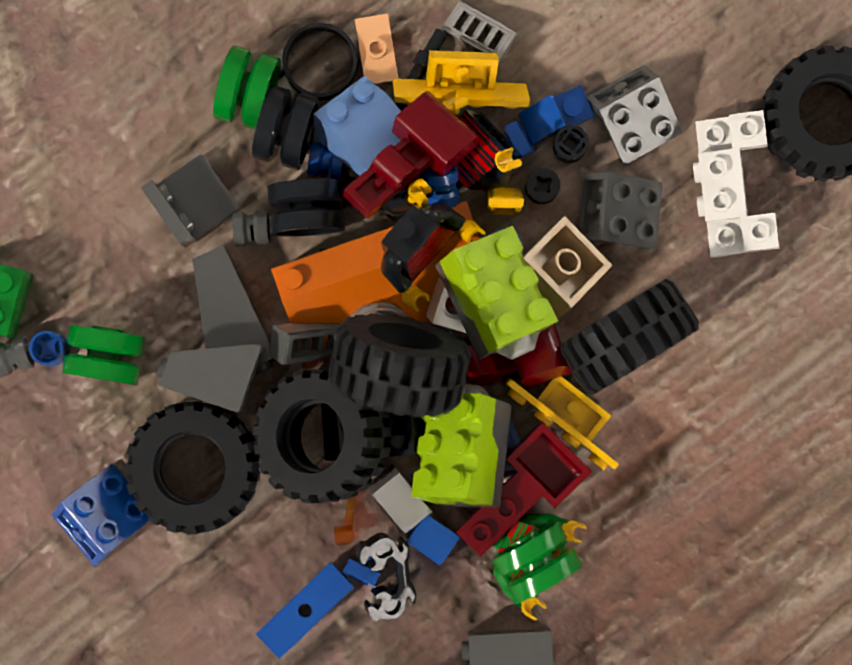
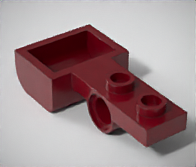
M429 91L421 94L396 116L392 132L401 141L395 146L391 144L385 147L375 157L370 168L344 189L343 196L367 219L428 166L442 178L478 145L480 138Z
M555 324L539 333L534 350L513 360L499 353H494L479 360L473 346L469 345L471 358L465 384L484 386L518 374L522 388L525 389L572 373L571 368L561 354L562 342Z
M543 421L538 423L506 455V460L517 471L503 483L500 508L479 507L456 530V533L480 557L542 496L556 508L592 473V470Z

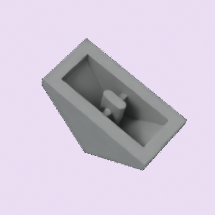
M393 463L382 471L380 476H376L373 479V484L369 487L373 497L405 534L432 512L423 500L411 497L412 486Z

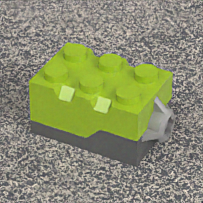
M513 226L454 249L435 265L479 360L494 353H499L512 360L535 349L539 333L558 322L548 299L542 297L537 287L538 278L533 267L528 266L522 255L523 246Z
M465 384L460 404L450 413L445 415L441 413L439 416L434 417L423 415L421 419L425 423L424 435L418 438L416 451L421 457L420 469L414 472L411 497L449 507L500 508L512 405L490 397L481 386Z

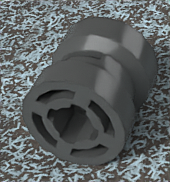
M267 210L256 211L254 215H246L244 212H233L232 228L235 246H246L249 242H257L259 245L270 244V226Z
M25 335L13 338L11 344L0 342V377L12 374L13 370L17 369V367L23 371L34 368L35 362L30 355V344Z

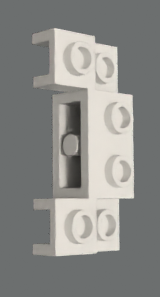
M764 110L731 114L729 117L695 121L699 162L693 163L695 183H701L703 196L697 197L699 217L705 216V221L707 222L710 256L713 258L780 249L776 214L768 213L748 216L741 150L768 147Z

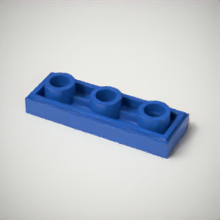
M330 562L268 621L256 635L280 659L354 588V585ZM300 605H310L312 613L307 616L301 614L299 610Z

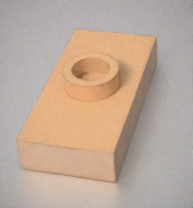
M388 14L355 19L364 76L377 86L391 84L393 79H399Z

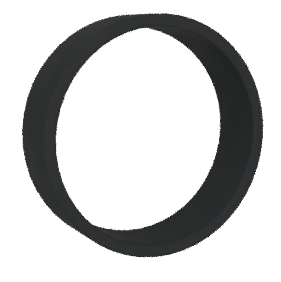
M313 23L300 28L289 38L283 51L282 62L285 75L290 85L299 94L304 93L315 96L319 100L333 99L349 88L355 79L358 69L355 46L350 37L334 25ZM315 31H327L338 35L348 44L353 54V67L347 80L337 89L326 93H313L304 90L293 81L288 71V57L293 45L304 35Z

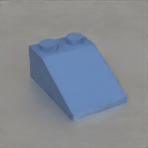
M363 76L313 114L316 138L360 176L370 168L375 157L385 147L391 144L395 146L401 141L392 132L394 120L401 110L388 94L366 76Z

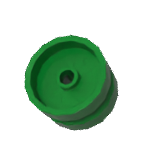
M233 45L226 56L218 80L213 105L214 118L232 123L241 112V120L244 127L255 130L267 91L271 85L278 86L281 59L263 53L253 66L251 50Z
M69 325L67 343L71 347L87 349L88 351L87 356L71 353L65 355L61 373L138 385L140 368L136 364L120 361V355L130 357L143 355L145 337L125 334L123 330L92 325V328Z
M558 521L523 535L492 558L500 575L508 576L523 569L507 586L516 603L523 602L544 592L583 566L573 548H565L554 554L551 553L564 544L567 539Z

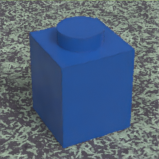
M429 514L407 532L410 536L406 542L441 566L460 536Z

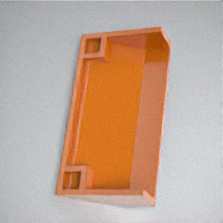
M467 201L451 207L465 217V221L473 220ZM393 227L272 268L271 271L290 323H342L358 308L371 302H389L400 307L409 318L431 323L426 313L438 277H440L435 265L452 250L468 243L459 235V231H456L447 244L415 281L412 282L411 286L418 287L430 297L429 302L421 297L417 299L416 307L420 309L419 312L403 303V293H399L381 271V262L384 255L381 242ZM478 232L472 235L471 239L473 241L480 239ZM450 297L445 302L446 308L454 307ZM325 335L323 348H327L328 335ZM313 337L312 348L314 346L315 337ZM331 359L305 362V364L309 368Z

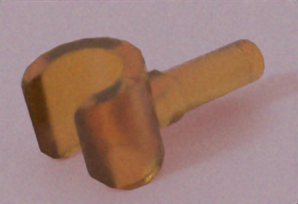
M357 498L348 499L344 518L345 526L334 527V537L337 545H347L354 540L353 517Z

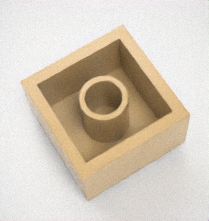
M566 216L551 227L523 255L526 264L533 267L538 278L537 287L542 297L548 299L557 319L569 311L613 266Z

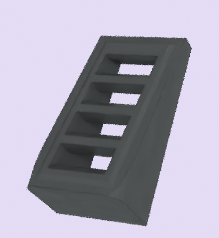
M285 323L273 325L269 354L282 365L331 359L337 328L341 323ZM325 335H328L327 348H323ZM313 337H315L314 346L312 348Z

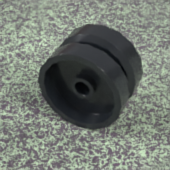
M271 85L258 117L252 144V158L270 162L276 157L281 146L280 161L282 166L299 171L313 140L315 132L313 114L319 109V98L302 93L295 99L291 108L292 98L290 90Z
M297 179L277 182L267 186L269 205L274 208L288 209L278 211L269 217L270 234L272 236L304 237L345 231L344 211L338 208L327 207L336 205L343 200L341 180Z

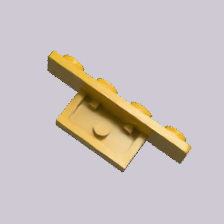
M429 50L426 80H392L394 102L405 105L411 104L426 91L432 93L441 102L442 95L453 89L457 91V99L464 96L468 99V105L475 108L484 106H503L508 109L529 107L530 97L527 85L524 83L496 82L499 61L497 53Z
M562 376L552 379L537 399L512 379L505 383L510 389L507 392L510 398L522 407L526 402L537 410L534 416L538 420L543 421L549 428L554 423L562 429L564 433L561 435V438L575 449L580 445L591 452L588 459L599 468L605 470L609 466L615 470L619 464L591 442L611 415Z

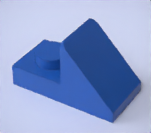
M581 85L555 97L551 94L518 114L532 145L556 135L565 126H577L595 117Z

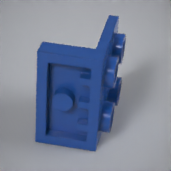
M113 464L109 465L61 501L51 514L94 567L101 563L117 546L149 522V516L145 512H140L135 506L137 501L134 495H129L126 486L129 482Z

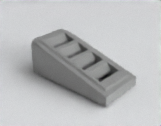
M460 0L441 28L442 31L475 52L497 53L498 65L517 35L510 28ZM465 13L468 15V18L461 29L457 30L454 26L461 15ZM476 20L479 22V25L470 37L466 35V32L473 21ZM485 27H487L491 31L483 43L477 41ZM496 34H498L502 38L493 50L489 45Z

